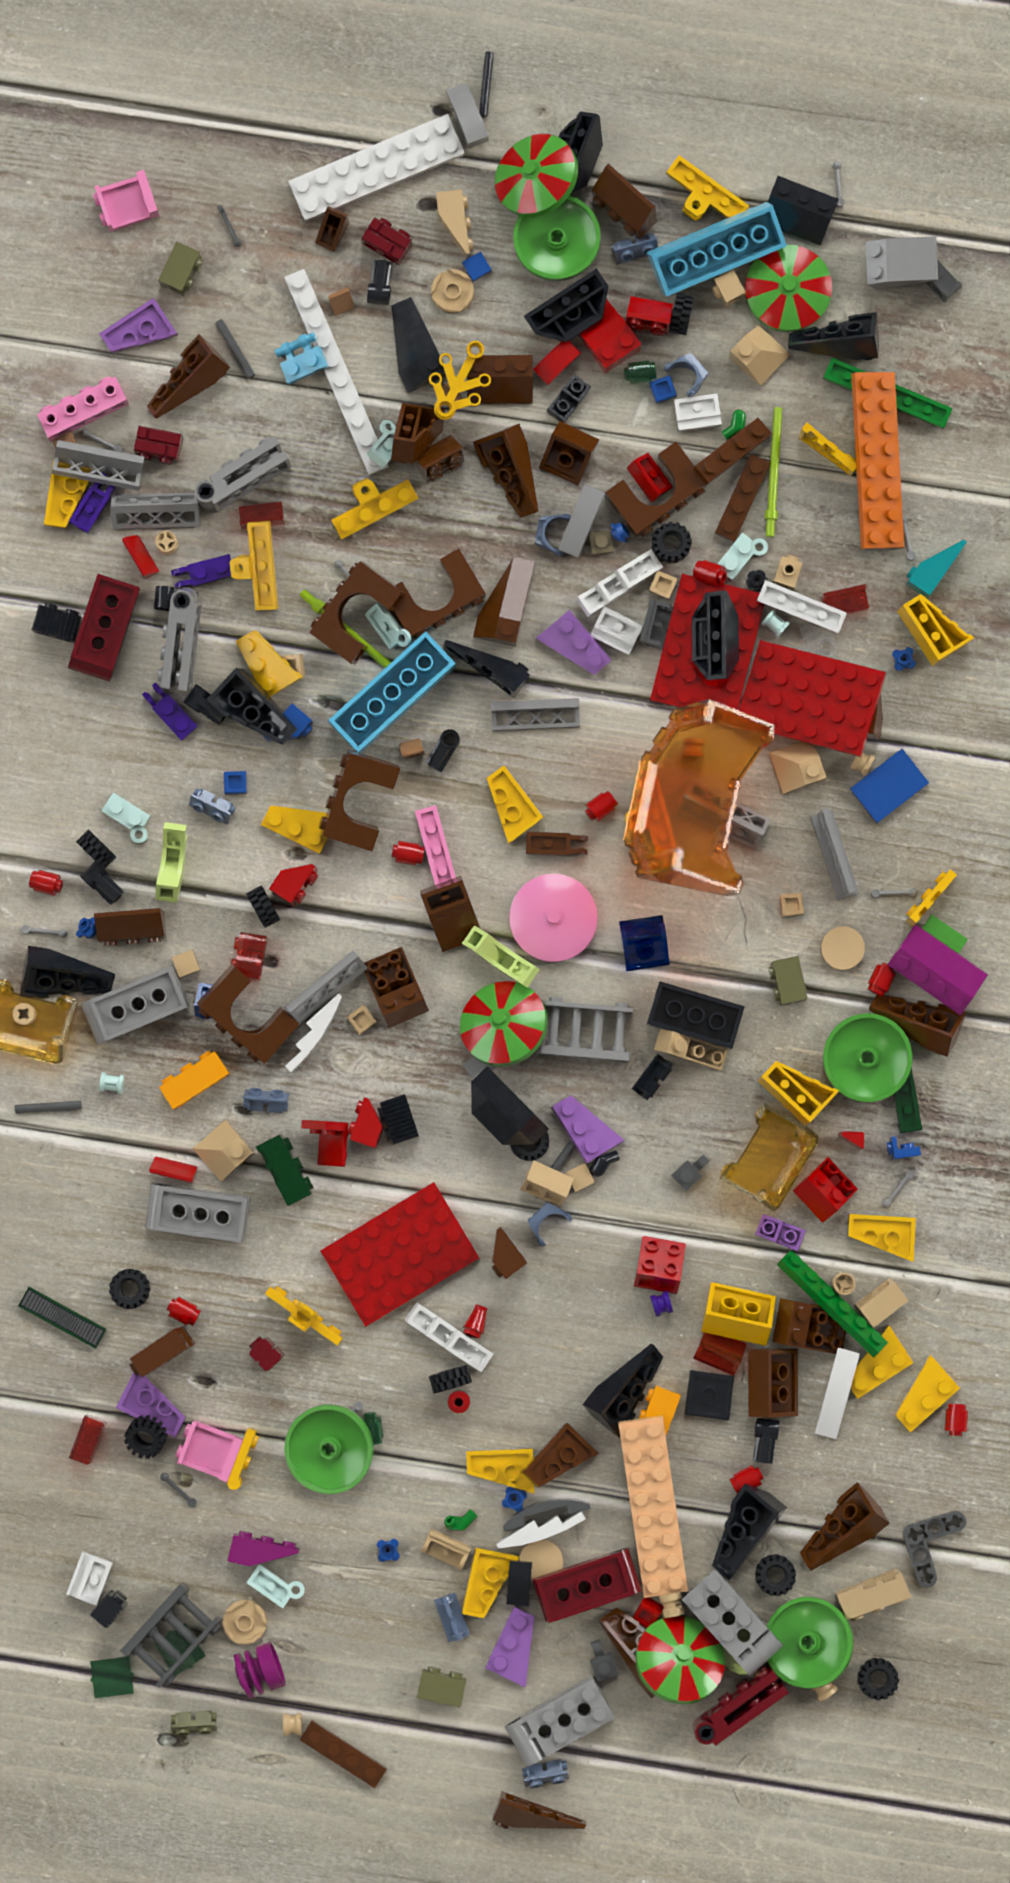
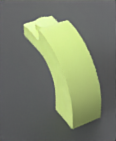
M164 823L162 857L156 882L155 900L178 902L186 859L187 825Z
M475 925L462 942L463 945L486 962L527 988L540 970Z

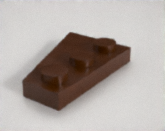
M565 1423L524 1468L522 1473L536 1487H540L599 1453L568 1423Z

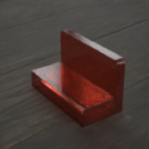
M282 501L239 506V523L242 530L247 529L248 522L270 521L271 526L285 524Z
M863 584L823 593L821 597L822 603L844 611L847 614L868 610L867 586Z
M703 1332L693 1359L734 1376L741 1363L746 1343L737 1339Z

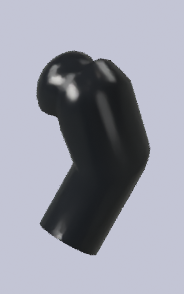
M612 1151L597 1157L590 1167V1173L596 1177L602 1176L610 1164L620 1160L618 1152Z

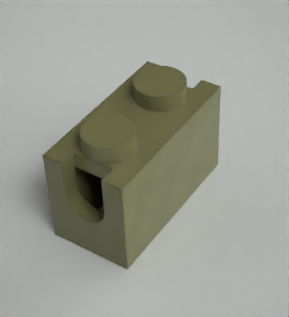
M176 241L158 279L160 286L182 296L185 295L186 291L189 292L194 283L193 275L195 271L199 272L203 264L200 252Z
M799 956L772 961V966L768 967L771 980L775 979L776 988H773L775 1001H779L780 1005L807 1000L808 997Z
M428 1666V1669H423L417 1698L461 1707L466 1678L462 1677L463 1674L450 1671L449 1674L441 1673L440 1668Z

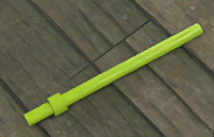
M774 407L768 506L767 510H765V520H767L766 537L769 538L774 537L775 521L778 520L776 503L783 410L781 407Z
M305 589L300 593L299 596L312 606L311 609L314 612L323 614L325 603L321 599L317 600ZM343 622L350 634L368 646L365 652L383 668H386L391 663Z

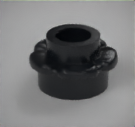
M752 570L747 575L746 584L754 591H761L764 581H768V578L765 577L766 574L762 570Z

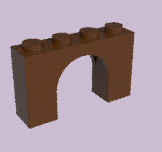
M674 442L658 454L659 461L670 474L675 485L674 494L667 502L657 506L642 503L624 480L605 492L606 499L635 538L640 535L642 537L646 536L653 530L651 528L656 523L663 524L670 518L669 514L674 510H677V512L681 511L688 505V500L692 497L697 499L706 492L705 488L707 485L693 470V463L677 442Z
M459 548L440 559L442 567L454 586L453 597L445 607L435 611L425 610L413 601L402 581L396 584L406 594L393 612L403 629L410 633L411 640L414 638L417 640L425 631L433 627L435 630L446 624L445 620L452 616L454 619L465 613L464 609L472 606L474 608L484 602L483 598L486 597V594Z
M359 561L358 564L355 563L348 572L350 576L346 581H342L336 589L338 593L333 600L329 599L323 607L325 611L321 617L318 616L314 619L310 626L312 629L309 632L350 664L355 665L368 646L350 634L345 628L342 613L346 603L356 595L367 594L388 610L394 611L406 594L362 561Z
M348 749L347 754H343L339 766L342 769L340 775H336L332 787L335 790L333 796H328L325 808H328L326 817H321L318 828L321 829L320 832L324 837L373 851L379 834L378 827L355 820L347 815L343 806L344 797L352 786L362 782H370L394 789L400 767L397 764Z
M231 964L196 1003L200 1007L198 1012L207 1020L212 1017L217 1022L214 1026L223 1034L229 1032L233 1036L231 1041L239 1048L242 1046L246 1047L249 1050L247 1055L256 1063L260 1060L265 1064L300 1024L279 1007L268 1021L258 1029L247 1031L236 1027L231 1018V1007L234 1000L251 980Z
M183 1325L173 1329L131 1357L132 1363L129 1365L136 1376H147L195 1345V1342Z

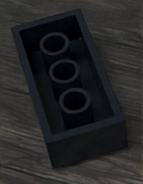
M659 981L646 1025L674 1031L732 1050L745 1006Z

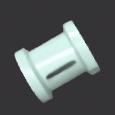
M773 609L761 625H766L778 638L790 623L782 620L775 614L776 611Z
M102 1072L99 1091L109 1090L122 1094L125 1080L124 1075L111 1076Z

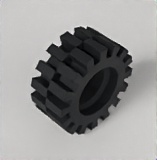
M677 293L669 332L686 335L694 296Z
M664 523L653 534L652 550L655 552L656 557L660 558V561H666L669 564L671 562L678 563V561L685 559V556L690 551L692 542L689 531L687 532L684 525L683 527L680 526V523ZM668 535L677 536L680 540L679 548L674 551L667 550L663 545L664 538Z
M89 829L76 841L104 870L116 858Z
M262 885L246 893L264 928L280 920Z
M548 1132L538 1140L537 1147L532 1150H527L522 1145H510L513 1153L522 1160H537L548 1150L550 1141Z
M135 1269L119 1271L113 1276L109 1285V1294H111L112 1301L124 1309H134L143 1305L149 1298V1292L151 1291L147 1276ZM127 1280H132L138 1285V1293L132 1298L124 1296L121 1290L122 1284Z
M467 1365L429 1376L434 1394L472 1382Z
M141 1415L138 1419L135 1418L127 1428L124 1442L128 1444L126 1447L128 1451L133 1449L131 1454L134 1456L138 1453V1458L141 1459L144 1455L145 1459H149L151 1456L154 1458L164 1447L168 1437V1433H165L167 1429L166 1427L161 1428L163 1424L161 1421L159 1423L155 1422L157 1420L156 1417H153L151 1420L150 1415H146L145 1418ZM140 1431L149 1433L153 1438V1442L143 1441L138 1433Z
M779 1554L767 1555L756 1566V1582L761 1590L768 1595H785L787 1591L793 1588V1584L796 1582L794 1566L784 1556ZM775 1566L780 1567L784 1571V1578L778 1584H773L767 1579L768 1570Z
M872 1658L870 1661H865L866 1663L860 1667V1672L858 1671L857 1679L862 1692L869 1698L879 1701L880 1699L886 1700L890 1695H894L893 1692L898 1689L897 1685L899 1683L898 1672L895 1667L883 1658ZM877 1670L883 1671L887 1676L885 1685L879 1688L872 1686L870 1683V1675Z

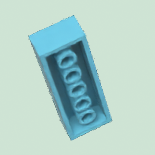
M765 202L648 251L647 255L660 291L667 297L782 249L787 245L773 205Z
M425 631L328 721L354 751L363 753L454 670L456 663Z

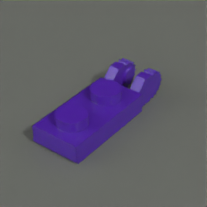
M95 482L94 485H91L70 518L69 523L89 534L117 486L109 485L104 493L99 490L102 486L101 483Z
M230 554L171 570L172 576L189 573L191 580L175 583V589L190 586L196 587L231 578Z
M155 682L152 687L163 699L156 704L149 693L144 692L142 696L153 707L152 709L165 724L183 741L198 726L173 698L166 694Z

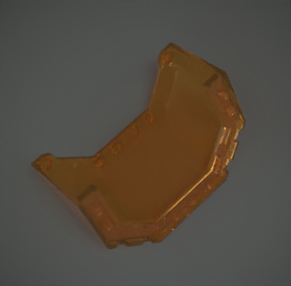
M707 699L673 709L668 716L670 722L666 728L661 727L652 740L654 746L650 752L645 751L642 755L623 841L625 846L630 849L628 854L632 864L637 867L635 873L638 878L723 896L740 894L743 887L742 876L736 873L727 852V842L732 829L733 813L737 806V794L741 787L743 776L761 750L772 743L775 725Z

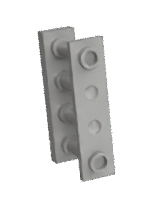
M550 997L549 1001H545V1006L551 1007L549 1038L546 1041V1045H541L540 1054L629 1062L630 1052H625L623 1047L626 1013H633V1008H629L628 1003H616L615 1006L563 1002V998ZM560 1008L573 1009L571 1040L568 1043V1047L559 1046V1042H557ZM582 1009L595 1010L593 1042L590 1045V1049L581 1048V1044H579ZM604 1011L617 1012L615 1044L612 1047V1051L603 1050V1046H601Z

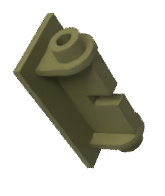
M211 1710L196 1711V1720H192L191 1712H177L175 1715H171V1724H175L170 1726L172 1733L177 1736H188L191 1732H198L201 1735L211 1734L212 1731H217L216 1723H212L217 1720L216 1712Z

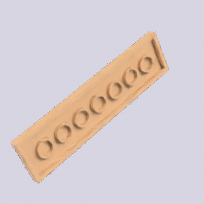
M663 1416L620 1421L618 1424L644 1598L671 1594L677 1591L687 1592L688 1587Z

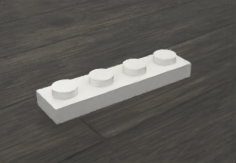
M766 580L757 599V602L835 633H839L847 614L844 611Z

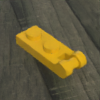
M251 1427L247 1428L227 1484L231 1490H237L242 1485L240 1475L243 1469L247 1470L251 1461V1457L248 1456L251 1448L255 1449L259 1436L256 1435L257 1430Z

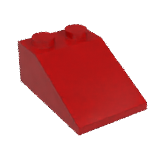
M607 299L602 320L578 335L604 374L639 352L642 345L630 326Z

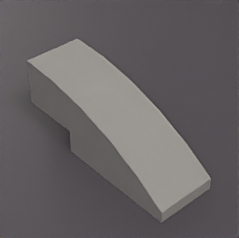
M467 83L446 90L468 149L488 142L489 136Z
M587 484L584 485L558 550L579 557L605 495L604 491Z

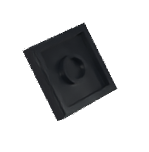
M690 1370L684 1414L729 1420L734 1376Z

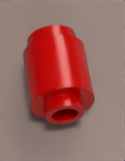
M699 560L694 566L693 576L698 581L719 587L726 581L727 572L722 565L707 560Z
M609 791L601 792L585 804L587 808L585 813L591 821L596 820L599 822L615 810L614 807L618 803Z
M398 841V845L393 844L391 857L395 858L396 863L416 866V864H422L424 847H420L416 843Z
M43 870L33 871L30 876L29 887L33 888L36 892L55 896L61 892L63 880H60L61 877L58 874Z
M882 962V965L877 964L868 981L869 986L867 990L883 997L885 993H888L896 976V973L893 971L894 969Z
M179 1296L176 1300L172 1298L167 1307V1311L170 1312L168 1316L186 1326L188 1324L194 1326L201 1312L195 1304Z
M455 1390L449 1395L448 1406L451 1411L463 1413L469 1408L470 1397L465 1391ZM456 1398L463 1400L461 1406L455 1405L454 1401Z
M948 1403L945 1415V1430L949 1431V1435L962 1436V1432H967L968 1410H966V1405Z
M750 1465L735 1473L734 1477L729 1480L738 1494L746 1483L756 1488L761 1486V1480L764 1477L758 1467L753 1468Z

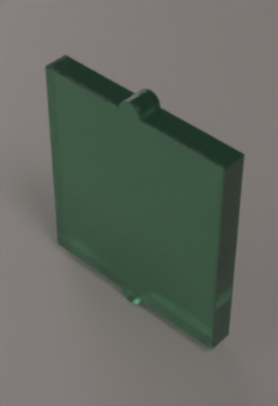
M169 1630L167 1635L164 1636L182 1655L191 1646L176 1630ZM155 1642V1646L169 1668H171L176 1661ZM200 1645L176 1670L175 1676L187 1668L191 1669L193 1664L206 1657Z
M129 1656L90 1661L92 1672L90 1681L93 1682L95 1698L134 1693L132 1681L134 1673L131 1672Z

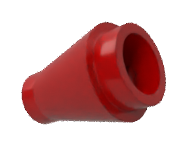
M475 1304L473 1311L463 1326L465 1328L463 1334L480 1339L481 1334H484L488 1308Z

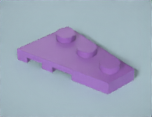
M154 298L99 333L111 353L178 336L176 330Z
M568 610L536 637V639L593 675L612 661L571 610Z
M571 1095L551 1107L586 1164L624 1141V1139Z
M134 1372L116 1406L117 1409L137 1419L141 1415H143V1418L146 1415H150L151 1420L153 1417H156L157 1420L155 1422L159 1423L161 1421L163 1423L161 1428L166 1427L165 1433L173 1437L177 1436L186 1418L146 1376H136Z
M516 1606L513 1607L485 1666L486 1669L523 1687H526L534 1615Z

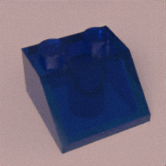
M663 915L619 921L626 971L670 965Z

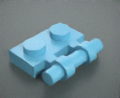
M314 332L308 335L302 334L298 336L297 340L290 343L287 341L281 344L280 348L275 349V354L278 358L286 355L287 360L280 363L287 384L295 383L328 367L321 347L316 346L312 348L311 342L317 340ZM303 347L304 352L295 356L294 350Z

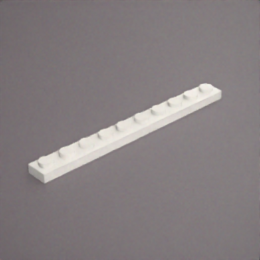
M305 269L284 277L308 334L314 332L317 340L312 342L313 346H320L328 365L323 370L368 475L371 476L388 469V463L384 468H381L366 455L378 439Z

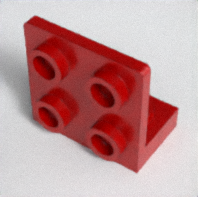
M302 1120V1129H310V1134H319L317 1164L345 1167L347 1138L349 1136L348 1123Z
M643 1236L634 1287L677 1294L681 1281L686 1244Z

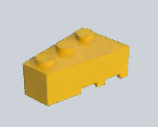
M922 594L903 604L897 611L932 666L968 645L974 639L972 635L959 628L955 621H951L942 614V611Z
M775 1061L757 1080L805 1126L839 1092V1090L826 1086L816 1079L807 1077L778 1061Z

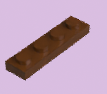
M756 418L695 465L693 470L708 485L768 439L772 433L759 418Z
M750 454L715 531L716 535L735 543L771 462Z
M311 1720L299 1739L373 1788L377 1786L387 1770L385 1766Z

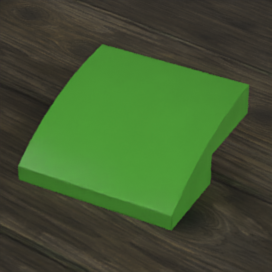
M932 914L922 927V929L957 953L960 952L968 940Z

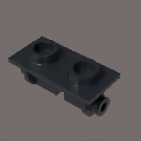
M657 1053L634 1084L632 1090L647 1101L650 1097L653 1098V1095L660 1087V1084L657 1082L666 1079L673 1070V1064Z

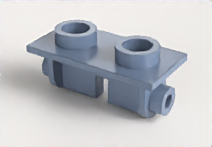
M647 233L640 240L634 237L636 242L632 244L630 238L616 241V244L612 245L616 263L620 264L641 257H647L648 251L658 248L655 235Z
M196 788L194 793L191 794L189 806L199 813L211 816L217 822H223L228 825L230 816L233 815L236 807L232 806L233 803L220 797L214 803L212 802L215 797L214 794L203 788Z
M260 1088L245 1089L243 1108H247L249 1111L263 1112L264 1104H268L267 1112H287L289 1093H284V1091L278 1089L272 1091H262Z
M454 1592L435 1599L434 1601L448 1641H459L463 1637L470 1635L464 1616L461 1613L462 1610L456 1593Z
M559 1759L546 1762V1771H543L542 1763L522 1768L523 1777H528L524 1779L525 1787L539 1788L543 1786V1783L552 1782V1784L564 1783L565 1779H569L568 1771H563L568 1769L566 1760L562 1761Z

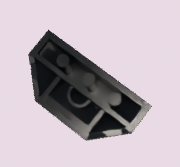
M580 111L576 115L577 117L569 122L558 136L572 149L578 163V176L571 194L588 185L601 152L603 141L600 116L598 114Z
M596 268L524 315V318L535 335L567 343L602 320L609 286Z
M727 591L706 592L703 596L704 599L692 616V662L706 680L728 679L739 660L738 614Z
M488 1066L471 1081V1114L502 1145H534L549 1130Z

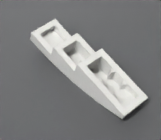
M649 550L578 596L576 601L586 616L589 617L657 573L663 566L653 551Z
M337 994L306 1023L312 1030L295 1044L301 1052L285 1065L291 1073L309 1057L322 1040L343 999L340 994Z
M418 1302L404 1320L480 1372L483 1371L493 1356L492 1352Z
M842 1348L837 1349L815 1434L833 1439L837 1438L860 1353Z
M580 1511L561 1521L557 1514L539 1526L532 1519L526 1523V1526L518 1528L498 1541L496 1545L498 1548H506L543 1540L573 1527L585 1520L586 1517Z

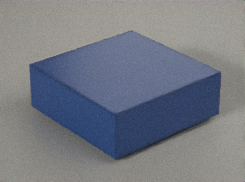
M481 251L462 262L472 282L492 272Z
M670 375L649 382L656 404L677 397Z
M246 771L224 772V794H247Z

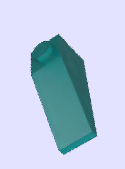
M963 539L924 560L917 568L913 566L906 575L909 578L906 585L928 599L967 541Z

